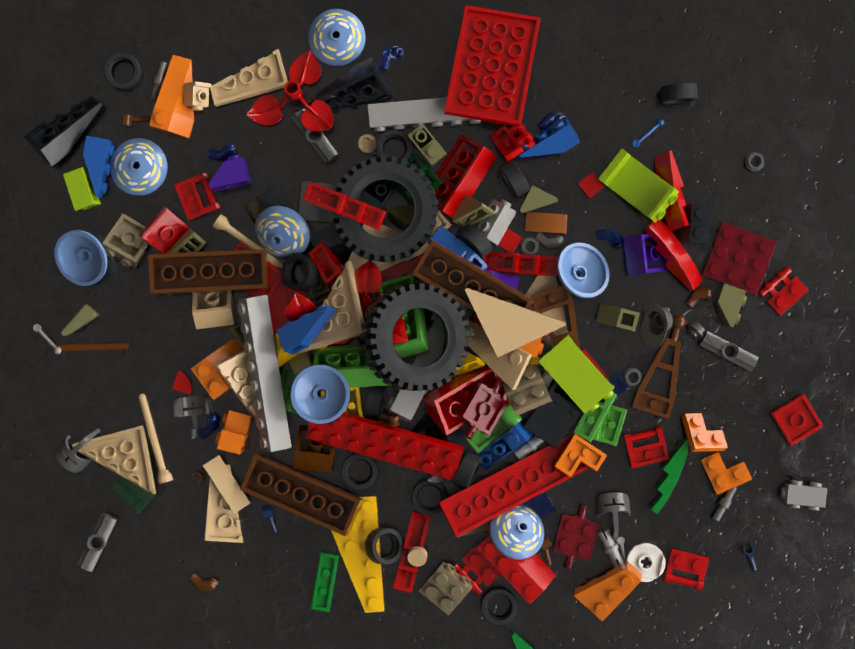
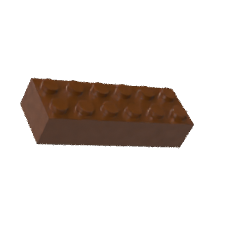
M432 239L412 272L413 275L430 285H434L435 288L445 290L444 293H450L453 299L473 311L475 310L467 296L466 288L529 309L533 303V298Z
M265 249L148 255L150 294L153 295L269 289L267 250Z
M260 453L254 454L240 487V490L343 536L349 535L364 500Z

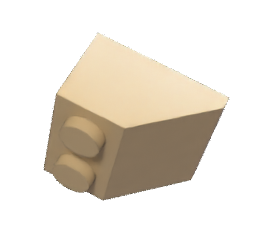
M232 291L192 293V314L196 330L235 325Z

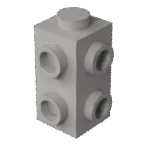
M492 199L488 207L494 210V214L480 221L477 229L491 243L498 245L516 211L510 208L511 204L503 199L500 202Z
M791 480V484L785 483V487L781 489V499H783L784 503L789 504L788 507L800 508V505L808 506L807 509L819 510V507L825 508L827 488L822 487V483L810 482L809 486L802 485L803 481Z

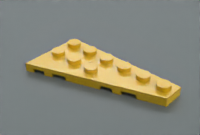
M376 496L360 497L364 500L349 535L343 536L332 531V534L365 613L384 612L381 564L371 561L365 551V541L368 534L372 530L379 528ZM378 539L376 549L378 555L381 557L380 540Z

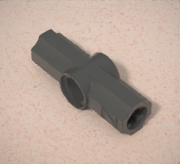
M303 108L291 118L323 162L327 164L339 154L322 131H319L320 137L318 140L310 139V134L314 131L306 129L302 124L301 115L306 110Z
M706 331L699 346L752 372L758 362L759 357L709 331ZM727 346H731L733 349V354L730 357L725 354Z
M102 512L77 564L80 568L93 572L118 520L114 516ZM95 537L101 539L102 544L100 547L94 545L93 539Z

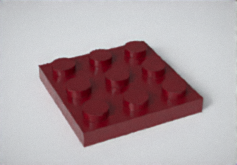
M722 222L702 276L745 290L747 293L757 296L777 241Z

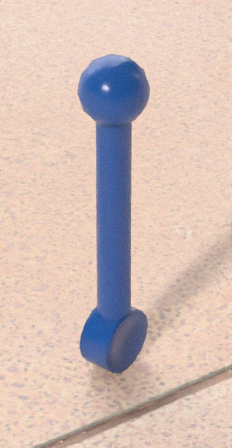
M658 119L651 129L638 140L632 142V146L634 148L639 147L640 142L656 128L664 125V120Z

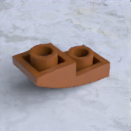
M526 212L525 231L566 234L567 214Z

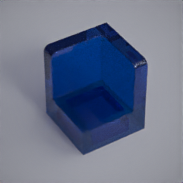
M615 373L608 379L609 383L615 386L612 391L617 395L616 398L625 390L630 389L618 373Z
M546 492L528 500L540 519L551 512L557 511Z

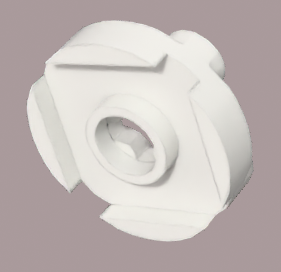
M651 543L634 545L626 559V562H630L642 573V582H651L664 572L666 564L662 551ZM648 557L651 564L644 568L641 560Z

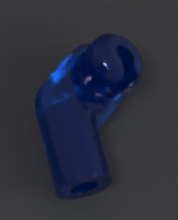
M399 46L386 49L379 67L388 70L391 61L403 55V49Z
M549 113L537 126L541 130H546L554 122L563 120L566 116L562 113Z
M227 143L220 151L210 149L208 159L227 161L228 157L235 154L236 147L233 143Z
M616 230L596 231L597 240L607 239L615 248H620L623 245V238Z
M215 412L207 414V426L198 431L202 440L218 430L220 419Z

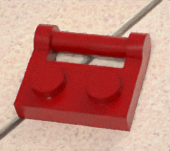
M202 173L174 185L189 221L221 209L220 204L216 202L214 194L209 188L207 173ZM201 182L210 206L204 207L195 185L196 183Z
M661 426L632 435L629 433L623 435L631 468L669 460ZM656 436L658 438V442L633 448L632 442Z
M671 548L663 582L669 584L673 582L702 591L709 557ZM673 569L698 575L697 580L672 575Z

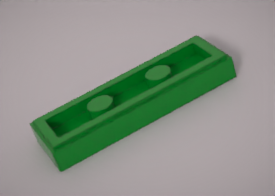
M320 552L310 609L330 612L339 554Z

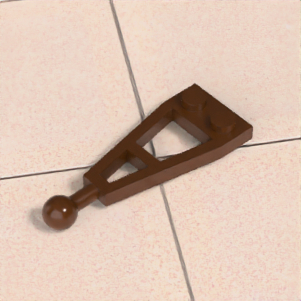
M564 285L530 296L533 298L535 312L541 314L567 304L571 331L556 336L554 332L548 333L556 346L559 341L569 334L573 342L580 349L574 303L570 292Z
M675 315L673 317L670 339L665 338L638 386L632 408L669 419L675 401L681 342L677 340L681 329L687 325V320L683 315ZM668 345L674 347L672 366L660 362ZM656 367L671 372L668 398L644 391Z

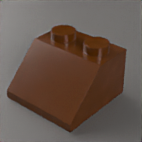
M300 425L294 452L293 468L332 473L335 447L306 439L308 426Z

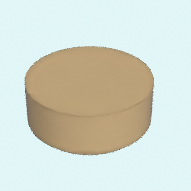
M370 134L362 135L358 140V148L361 152L370 154L375 151L377 141Z
M419 546L412 547L408 552L409 563L417 567L424 565L427 561L426 550Z

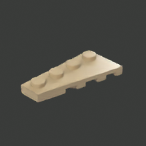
M279 49L273 51L271 55L257 60L258 62L253 65L246 66L237 74L230 75L212 85L210 90L215 107L284 88L288 80Z
M468 320L469 325L464 326L465 330H470L471 336H465V341H471L470 348L512 390H515L532 354L517 348L497 358L483 327L472 320Z
M243 350L215 365V368L256 421L257 414L253 406L254 395L250 388L251 377L247 369L248 358L247 353Z
M225 464L231 472L230 464ZM210 477L204 540L243 543L238 512L233 513Z

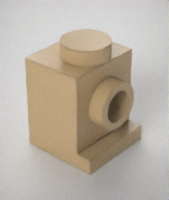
M196 81L185 83L184 106L191 107L192 111H203V108L209 107V88H211V84Z

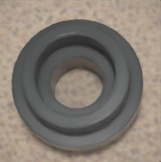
M757 152L750 153L745 158V166L750 171H759L764 166V158ZM752 159L757 160L756 166L751 164Z
M527 237L520 243L522 254L535 255L539 250L537 240L532 237ZM528 243L533 246V249L530 251L526 249V244Z
M698 322L690 323L687 326L688 334L693 339L701 340L704 337L705 329Z
M628 368L623 373V382L629 387L639 385L642 380L641 372L636 368ZM630 374L635 375L634 381L629 380Z

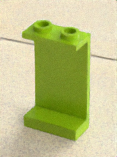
M624 149L619 151L599 177L602 183L655 223L663 218L666 208L672 205L678 198L677 194L679 191L665 182Z
M569 334L538 361L584 413L588 411L592 413L599 407L598 402L604 398L606 401L614 394L612 390L615 386L609 383L577 347Z

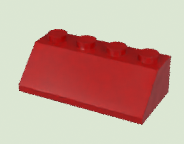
M460 135L435 174L442 182L435 190V197L438 200L437 210L452 219L466 195L472 197L497 156L484 145Z
M487 364L460 375L422 397L428 415L445 435L452 433L467 424V421L458 415L477 382L492 389L496 379L501 380L500 377ZM502 385L498 393L506 401L507 396Z
M490 533L476 545V548L529 604L556 577V574L536 553L523 560H515L504 556L492 543Z

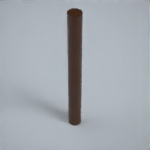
M129 342L55 344L61 348V351L129 350Z

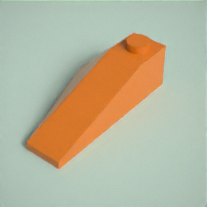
M172 55L149 124L153 129L190 138L194 124V111L191 110V107L184 106L185 83L193 82L192 60Z

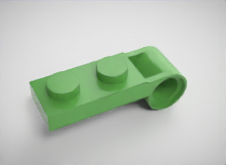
M508 404L490 436L476 430L472 440L466 439L476 452L479 453L508 429L518 424L522 418L520 415L516 416L511 404Z

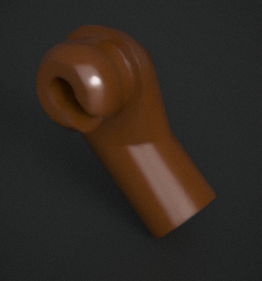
M386 411L381 412L380 420L388 423L391 427L400 425L398 414H390Z
M196 573L189 579L200 591H213L218 585L216 578L211 577L209 580H202Z

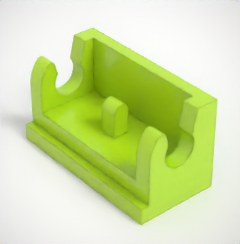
M81 167L63 174L75 211L85 210L101 204L99 197L95 195L87 168Z

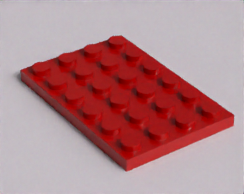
M465 5L444 114L521 127L541 18Z

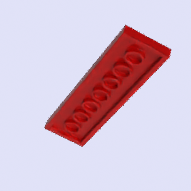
M343 412L340 417L329 423L316 424L309 422L306 439L454 481L464 448V446L398 427H391L388 424Z
M575 433L564 437L556 449L549 445L438 502L455 537L463 535L589 469L588 466L580 462L573 475L568 477L553 467Z

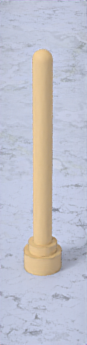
M222 214L212 226L218 231L225 230L251 250L263 249L229 225L228 218ZM267 252L268 262L282 271L283 263Z
M140 394L138 399L159 470L156 477L158 484L172 481V474L165 467L146 395Z

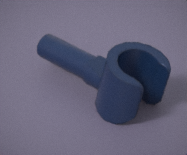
M271 506L262 507V518L269 517L273 533L277 532L273 518V508Z
M750 544V553H747L743 546L742 552L744 555H747L752 571L757 570L753 559L754 546Z

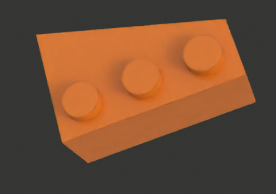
M627 561L599 578H595L591 582L575 588L573 596L603 621L642 581V573Z

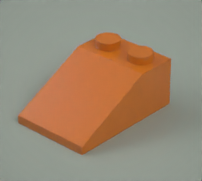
M235 338L191 368L213 400L218 399L231 389L215 368V365L242 351Z

